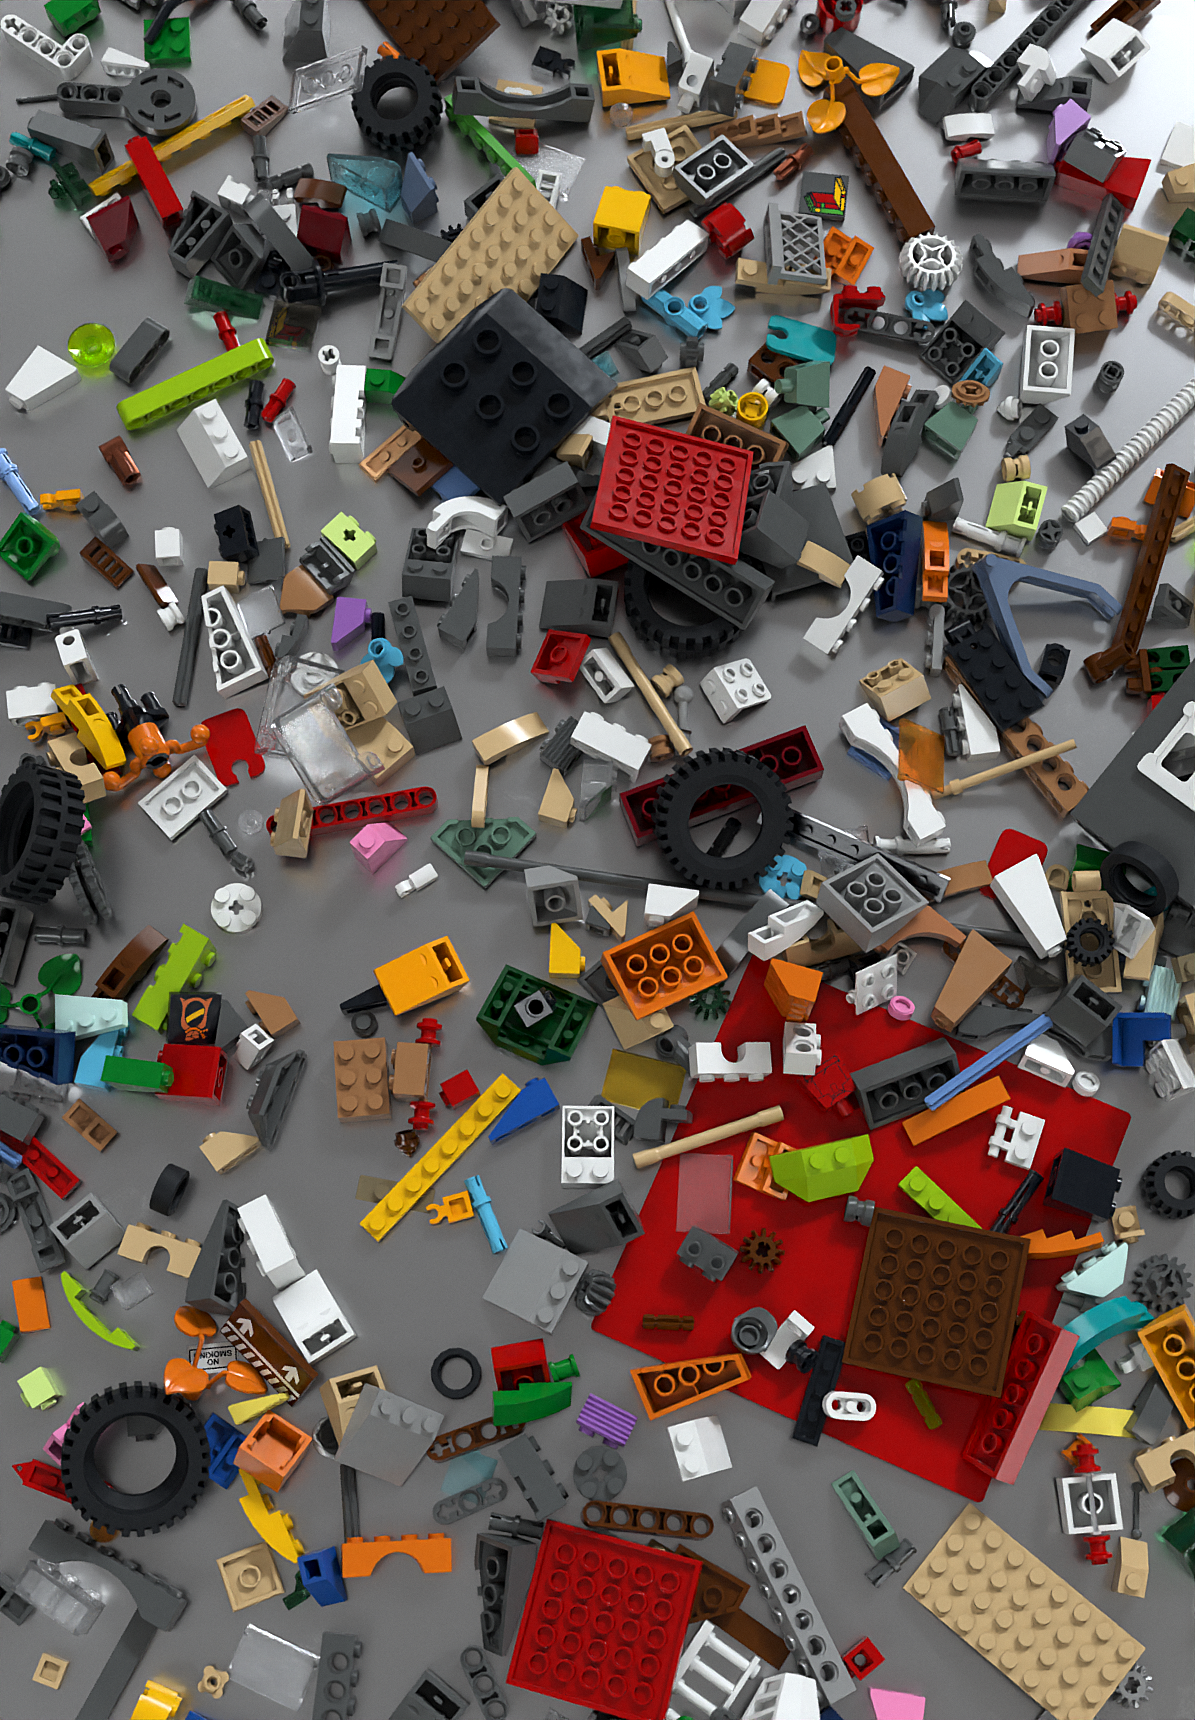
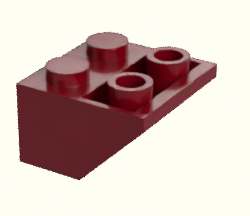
M302 205L297 232L298 240L311 256L326 255L331 259V262L343 265L352 243L348 218L338 212L324 211L318 206Z

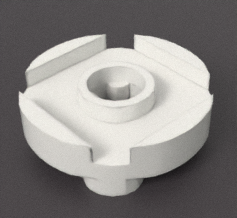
M233 883L219 888L211 903V914L214 921L220 928L230 934H243L250 931L262 916L263 908L259 896L252 887L245 884ZM234 903H239L240 906L244 907L242 910H239L238 915H235L230 910Z

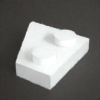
M828 445L791 465L793 492L826 483L829 492L836 491L832 445Z

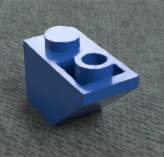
M335 1546L313 1551L297 1558L303 1585L321 1607L347 1601Z

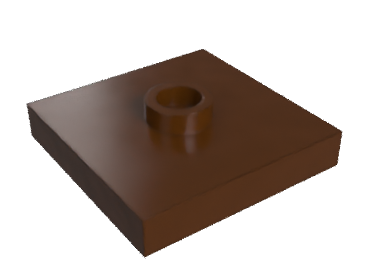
M420 439L393 463L387 471L393 478L419 497L454 465L425 440Z

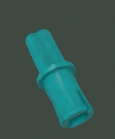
M12 132L10 136V144L27 149L33 155L39 156L48 162L54 160L56 148L39 142L38 138L34 137L31 139L18 132Z

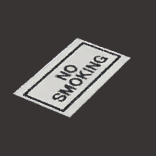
M230 1342L203 1344L197 1368L203 1369L207 1374L218 1373L223 1370L227 1371V1365L230 1362L238 1361V1350ZM198 1345L187 1346L188 1361L191 1365L193 1364Z

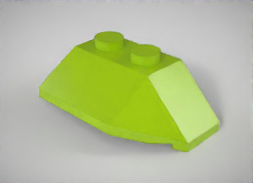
M868 1134L769 1156L774 1182L806 1202L858 1191L874 1160Z

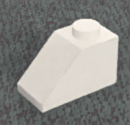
M1041 1034L1025 1045L1018 1068L1066 1087L1074 1074V1069L1058 1041L1049 1038L1045 1034Z

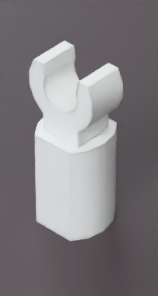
M429 863L409 875L408 880L395 886L396 892L402 899L413 890L419 891L438 879V875Z

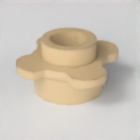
M211 1665L204 1668L203 1679L198 1683L197 1688L201 1693L208 1692L212 1694L213 1698H220L223 1695L222 1689L225 1683L229 1681V1674L226 1671L215 1670ZM212 1679L216 1681L214 1685L211 1684Z

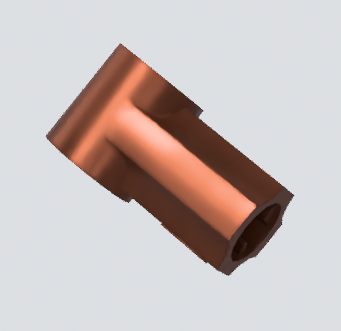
M120 435L98 446L106 462L112 466L123 485H130L141 476Z

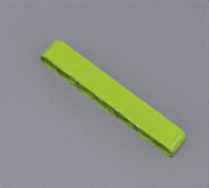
M257 338L124 399L117 404L116 410L127 430H135L267 369L274 363L275 359L265 340Z

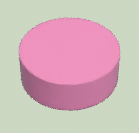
M904 996L893 997L888 1005L889 1014L895 1019L902 1021L909 1020L915 1010L913 1002Z

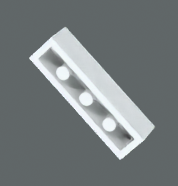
M688 219L681 225H677L672 233L667 237L661 238L656 246L651 250H647L639 260L632 262L626 270V286L648 300L707 251L709 233Z

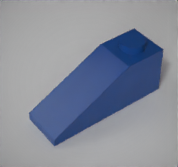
M537 1077L525 1084L526 1088L521 1090L488 1136L492 1145L560 1109V1105L545 1078L539 1080Z

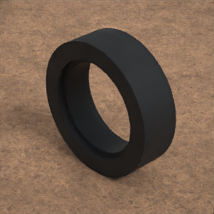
M1137 841L1123 842L1101 864L1100 877L1109 896L1116 903L1130 905L1147 917H1155L1161 914L1178 895L1179 881L1174 868L1160 852L1149 845ZM1122 863L1132 864L1144 871L1153 881L1157 890V896L1143 893L1133 886L1123 872Z

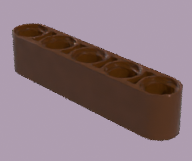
M597 1500L588 1502L580 1514L582 1523L589 1528L695 1541L704 1540L711 1535L714 1529L712 1518L704 1513ZM590 1507L597 1508L600 1512V1520L591 1521L588 1519L587 1509ZM620 1510L626 1514L627 1522L620 1525L615 1522L613 1518L615 1511ZM642 1514L652 1516L654 1523L651 1528H646L641 1524L640 1517ZM669 1517H675L679 1520L680 1529L678 1531H672L668 1528L667 1520ZM696 1520H701L706 1524L707 1530L705 1534H699L695 1531L694 1522Z

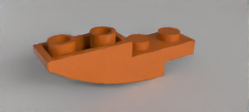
M922 521V601L946 603L948 598L949 537L946 522Z

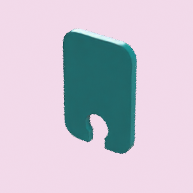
M780 315L770 317L768 329L780 330L787 336L786 339H779L775 335L767 334L766 346L770 351L806 362L818 360L830 361V366L833 364L837 338L832 331Z

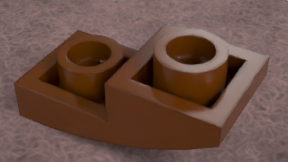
M299 178L293 198L297 203L317 202L321 208H341L347 187L326 180Z

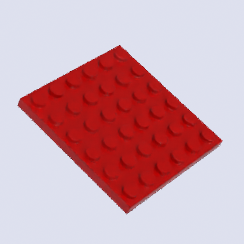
M613 415L590 528L736 565L754 452Z
M547 1519L506 1684L628 1720H666L704 1561Z

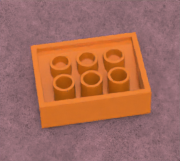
M694 911L604 951L601 957V963L611 983L636 1021L728 979Z

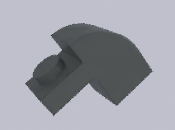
M95 491L75 505L77 510L92 526L95 534L111 550L129 537L122 522Z
M664 1098L652 1099L646 1102L638 1111L634 1137L641 1141L665 1142L667 1122L692 1124L693 1113L686 1110V1106L671 1104L669 1109V1101Z
M0 1572V1611L20 1626L38 1602L18 1587L14 1580Z

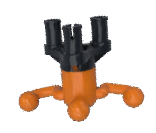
M118 685L121 694H119L116 687H113L111 694L119 705L118 710L121 719L119 720L116 712H109L106 716L112 724L121 746L130 744L136 757L130 762L131 771L121 778L113 771H108L102 775L105 789L114 792L122 790L137 779L144 768L152 769L153 774L158 778L168 777L172 771L171 764L168 761L170 755L173 753L184 754L204 747L210 737L209 729L205 725L198 724L191 729V741L183 744L173 739L165 741L159 728L168 721L169 715L166 709L159 704L155 693L147 692L141 696L140 701L145 707L142 708L131 698L126 685Z

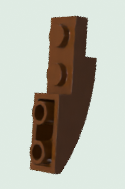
M151 925L146 926L127 944L96 982L95 985L98 988L91 997L123 1000L135 981L142 980L169 939Z

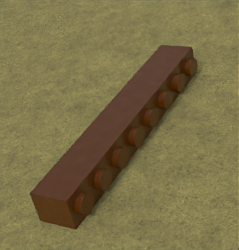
M850 78L835 84L834 102H841L846 108L845 119L836 130L841 132L845 147L847 149L850 148L853 153L856 166L861 167L864 172V179L867 185L872 186L876 201L879 205H883L887 220L895 226L899 241L905 244L912 237L917 239L919 234L925 236L929 232L930 235H933L935 230L933 221ZM830 86L824 88L823 99L830 101Z

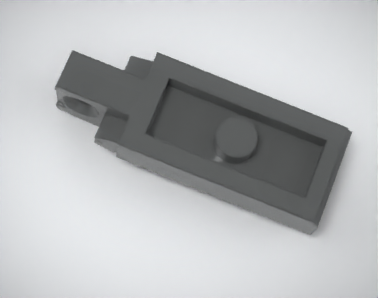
M1040 403L1011 434L1007 441L1010 446L1005 450L1006 453L1003 457L1014 459L1019 453L1022 455L1028 454L1052 428L1059 417Z

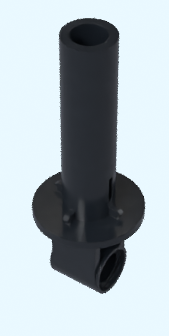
M313 260L312 269L289 271L281 275L280 298L287 303L318 299L320 306L325 305V295L327 296L328 292L378 285L381 280L383 263L399 265L398 260L322 271L318 261Z

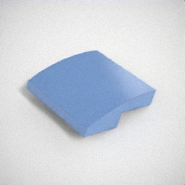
M455 466L430 487L439 493L445 502L458 497L474 496L480 490L478 486Z

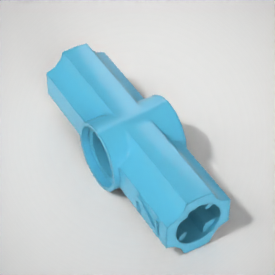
M662 288L648 300L641 296V300L664 317L667 325L677 327L689 337H698L699 340L708 328V323L688 309L681 298L671 296ZM673 310L679 311L678 313H671Z

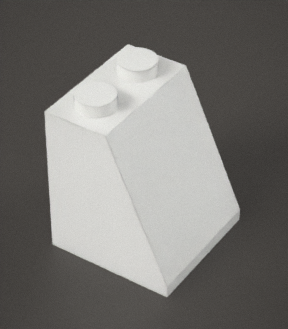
M717 1415L691 1420L666 1429L681 1482L732 1468Z

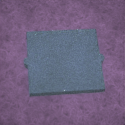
M479 1450L452 1459L440 1491L454 1495L491 1479L498 1460L480 1454ZM480 1487L477 1491L481 1494L484 1501L487 1491L482 1492V1487ZM467 1493L463 1497V1500L475 1504L478 1503V1499L473 1493Z

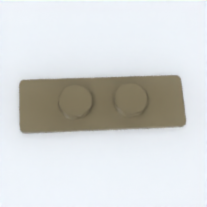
M360 1175L355 1199L378 1204L398 1182ZM430 1188L410 1210L430 1214L431 1211H427L426 1207L433 1204L435 1189Z

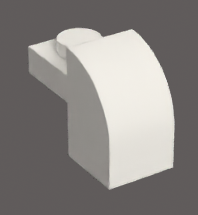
M1029 44L1017 60V64L1023 74V77L1018 82V86L1024 99L1032 102L1044 84L1051 86L1054 84L1057 73L1047 50Z

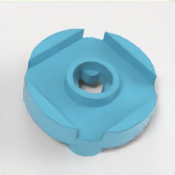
M783 855V857L775 856L773 859L778 864L774 868L768 864L764 868L768 874L764 877L759 875L758 883L760 890L765 894L769 889H772L781 898L801 899L803 896L800 895L804 871L807 870L806 865L789 855ZM782 874L787 875L791 883L781 886V882L777 880V877H781Z

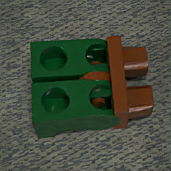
M1188 645L1139 649L1137 654H1134L1135 659L1123 666L1125 672L1137 671V678H1127L1126 692L1127 694H1139L1140 699H1146L1155 693H1167L1190 664Z

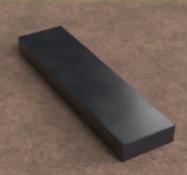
M825 1335L822 1336L818 1349L819 1358L812 1368L791 1437L792 1439L815 1447L818 1446L827 1417L823 1411L822 1402L829 1392L835 1390L843 1364L842 1358L846 1342Z

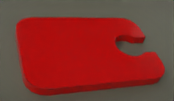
M239 708L232 709L202 721L201 724L205 725L210 731V737L205 746L217 779L223 786L230 787L239 784L237 776L232 772V767L237 761H245L248 764V772L251 779L263 774L266 768L265 762L244 710Z
M1014 829L1004 830L988 863L992 879L994 876L1034 854L1038 855L1041 865H1043L1048 853L1047 846L1042 841ZM990 886L979 889L983 896L994 900L996 894Z

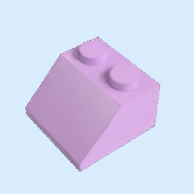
M1072 99L1064 105L1060 104L1057 106L1052 114L1054 116L1053 120L1048 126L1050 130L1047 136V162L1052 164L1053 167H1055L1057 160L1062 161L1064 153L1069 149L1076 134L1086 129L1091 119V116Z

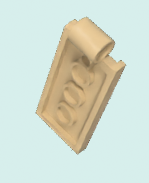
M696 367L617 383L618 387L615 389L614 396L612 398L608 396L591 416L603 421L608 420L611 423L612 416L614 415L649 425L694 416L699 402L706 405Z
M1073 871L1072 888L1074 892L1060 891L1059 893L1062 926L1065 935H1068L1067 932L1076 922L1078 923L1081 919L1087 920L1089 917L1093 918V921L1097 919L1102 920L1101 924L1104 925L1106 923L1109 926L1107 930H1112L1113 932V899L1106 890L1100 891V871ZM1084 903H1088L1090 907H1086ZM1086 933L1080 938L1081 946L1085 950L1095 951L1098 949L1099 941L1095 935ZM1113 948V951L1102 963L1096 964L1093 967H1090V965L1086 967L1081 966V962L1076 964L1073 962L1075 960L1073 956L1069 958V950H1065L1068 984L1075 975H1083L1107 995L1120 994L1122 992L1119 956L1116 949Z

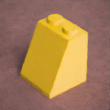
M605 186L593 221V245L597 244L598 248L615 251V248L627 247L629 254L639 256L651 207V195L643 191L624 190L618 186Z

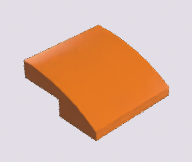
M832 226L823 240L825 266L832 269V280L844 285L854 286L874 247L856 235L850 238Z
M752 1132L733 1180L785 1201L789 1191L774 1182L769 1156L797 1149Z

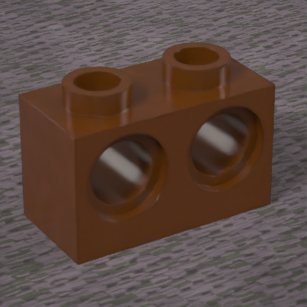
M765 342L748 360L747 371L759 381L763 378L767 379L775 389V381L777 379H784L781 374H784L785 368L798 365L799 363L794 359L788 358L786 355L770 351ZM769 359L772 363H765L763 360Z

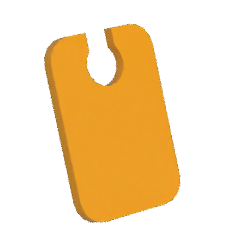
M756 58L759 60L756 73H752L750 76L752 78L751 85L748 91H744V99L775 106L781 104L790 77L789 67L782 63Z

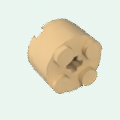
M892 473L890 478L888 474L879 476L863 484L864 490L860 493L856 489L851 494L863 522H867L868 525L882 520L881 516L889 513L892 516L903 511L902 507L907 502V498L895 473Z

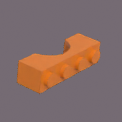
M444 1533L428 1534V1539L417 1540V1534L401 1535V1541H390V1536H374V1542H363V1537L347 1538V1543L341 1544L342 1578L371 1576L376 1563L385 1555L394 1552H402L411 1556L419 1564L422 1573L452 1572L451 1538H444Z

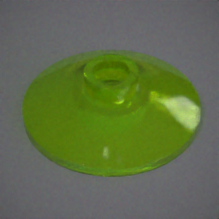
M86 323L77 327L71 333L68 340V351L76 363L86 367H96L104 364L112 357L116 345L115 338L106 326L99 323ZM91 347H97L95 350L90 351Z

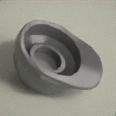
M761 1307L751 1308L734 1318L730 1335L732 1343L740 1352L748 1355L766 1352L777 1333L778 1325L775 1318L766 1309Z

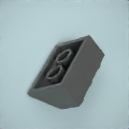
M567 461L503 496L528 542L583 513L590 506L582 487Z

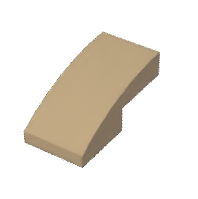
M807 541L797 565L819 574V579L841 588L846 579L844 575L851 565L821 546Z

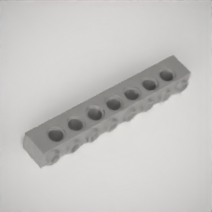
M757 1486L721 1503L723 1517L731 1525L735 1533L736 1544L743 1550L750 1572L756 1576L760 1585V1593L768 1601L772 1609L773 1620L780 1626L785 1636L784 1642L787 1648L792 1651L797 1661L799 1673L802 1676L816 1680L819 1708L831 1705L857 1690ZM746 1515H747V1516L751 1519V1521H752V1526H751V1527H749V1526L746 1524V1521H745V1516H746ZM758 1540L762 1542L764 1546V1552H761L759 1550L757 1545ZM770 1566L775 1568L776 1577L771 1575ZM783 1591H785L789 1597L788 1603H786L782 1597ZM796 1616L801 1621L800 1629L795 1624ZM808 1642L813 1646V1654L808 1651ZM821 1668L826 1672L825 1680L820 1675Z

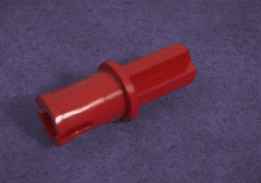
M219 311L215 313L213 319L219 330L218 336L219 339L223 340L227 352L239 347L240 344L236 337L237 331L232 327L227 312Z
M287 378L282 379L275 393L270 394V400L260 414L264 421L273 422L281 408H285L287 405L288 397L296 388V385Z

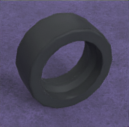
M172 1163L168 1164L162 1171L153 1189L149 1203L150 1209L165 1216H171L186 1190L190 1176L189 1171Z
M449 1348L441 1352L434 1360L431 1368V1380L435 1389L450 1399H464L472 1395L479 1387L482 1378L481 1366L477 1358L471 1352L462 1348ZM452 1358L464 1359L472 1369L471 1380L462 1389L454 1390L448 1388L441 1379L442 1366Z

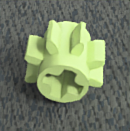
M724 387L714 391L715 393L710 395L712 399L709 401V407L732 416L737 411L736 406L739 401L736 393L732 390L726 391Z

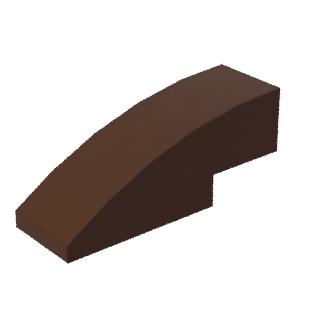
M1118 0L1096 19L1090 27L1097 33L1113 18L1133 26L1158 6L1161 0Z

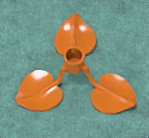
M180 1306L174 1315L176 1327L185 1335L191 1337L198 1336L199 1342L192 1365L189 1361L182 1358H174L167 1363L163 1376L165 1394L181 1393L186 1399L196 1401L200 1398L205 1388L210 1389L222 1377H226L225 1383L236 1391L249 1394L267 1393V1386L261 1374L251 1364L243 1361L230 1362L227 1365V1371L223 1370L211 1380H208L207 1372L197 1368L205 1339L204 1336L212 1337L215 1335L216 1323L207 1312L200 1311L193 1306Z

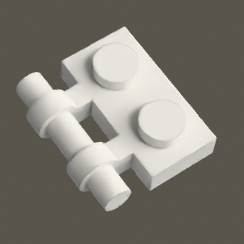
M1003 1106L1001 1113L997 1114L995 1120L997 1126L994 1135L990 1136L988 1142L990 1145L988 1155L997 1158L1001 1149L1006 1151L1004 1162L1029 1170L1045 1120L1020 1112L1016 1121L1010 1118L1013 1109ZM1007 1128L1013 1130L1010 1142L1003 1140Z

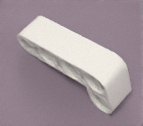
M6 15L1 20L0 26L6 41L11 46L65 81L74 80L93 58L88 38L83 34L72 35L61 46L16 15Z

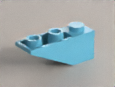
M129 1022L126 1028L100 1034L81 1056L74 1081L79 1087L110 1092L111 1085L101 1081L106 1055L123 1056V1046L121 1044L123 1036L126 1037L129 1032Z

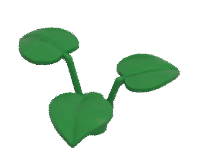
M62 954L45 962L39 970L38 981L41 985L48 988L37 995L26 994L21 998L20 1002L9 1004L11 1000L10 991L0 983V1023L7 1020L8 1008L20 1007L26 1015L34 1017L39 1028L55 1029V1023H50L44 1027L38 1015L42 1010L40 999L49 994L51 990L54 994L71 996L79 989L82 980L79 956L77 954Z

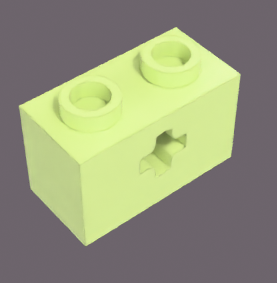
M340 512L321 530V534L358 571L377 553L376 539L370 532L366 531L364 533L359 528V523L351 515L347 517L343 512Z

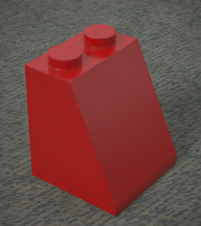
M164 1044L163 1051L160 1050L158 1053L157 1062L165 1063L173 1068L174 1081L172 1086L169 1087L168 1093H155V1095L159 1099L220 1107L229 1056L221 1047Z

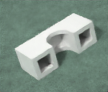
M721 1042L695 1043L688 1048L690 1078H699V1082L715 1081V1078H724V1082L739 1081V1078H748L750 1082L763 1081L765 1076L772 1073L770 1042L743 1043L737 1047L738 1059L736 1063L729 1062L723 1057Z

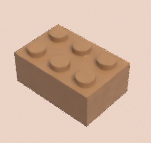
M385 1037L333 1042L339 1121L346 1123L392 1119L388 1045Z

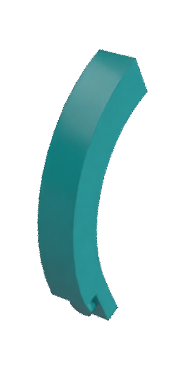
M1126 1296L1106 1301L1081 1314L1063 1327L1080 1337L1062 1377L1082 1357L1101 1343L1120 1333L1143 1328L1155 1318L1142 1303L1138 1301L1131 1302Z

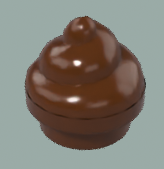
M408 1129L395 1133V1146L398 1147L399 1151L404 1152L406 1156L411 1157L416 1151V1147L420 1144V1137L416 1135V1130Z

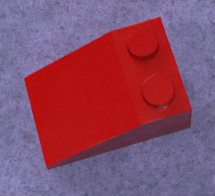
M586 510L561 525L582 566L590 578H593L627 563L629 558L579 528L586 515Z

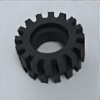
M1091 917L1087 920L1081 919L1067 932L1065 950H1069L1068 956L1069 958L1073 956L1075 958L1073 962L1076 964L1081 962V966L1086 967L1090 965V967H1093L1096 964L1102 963L1113 951L1114 947L1112 945L1115 943V938H1111L1113 932L1112 930H1107L1109 926L1106 923L1104 925L1101 924L1102 920L1097 919L1093 921ZM1086 933L1095 935L1099 941L1098 949L1095 951L1085 950L1080 943L1081 936Z

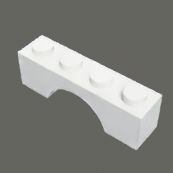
M857 555L844 575L851 590L848 606L836 617L828 619L816 617L803 638L829 656L832 652L837 653L844 642L841 638L846 631L850 633L857 623V620L854 618L859 611H865L871 601L868 597L873 590L878 591L885 580L882 578L884 572Z

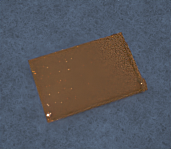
M900 719L897 779L899 781L908 780L930 791H937L943 794L944 736L908 719Z

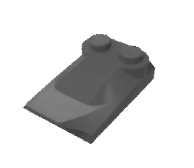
M722 134L673 168L672 175L676 185L695 204L708 206L713 202L714 197L754 168V164Z

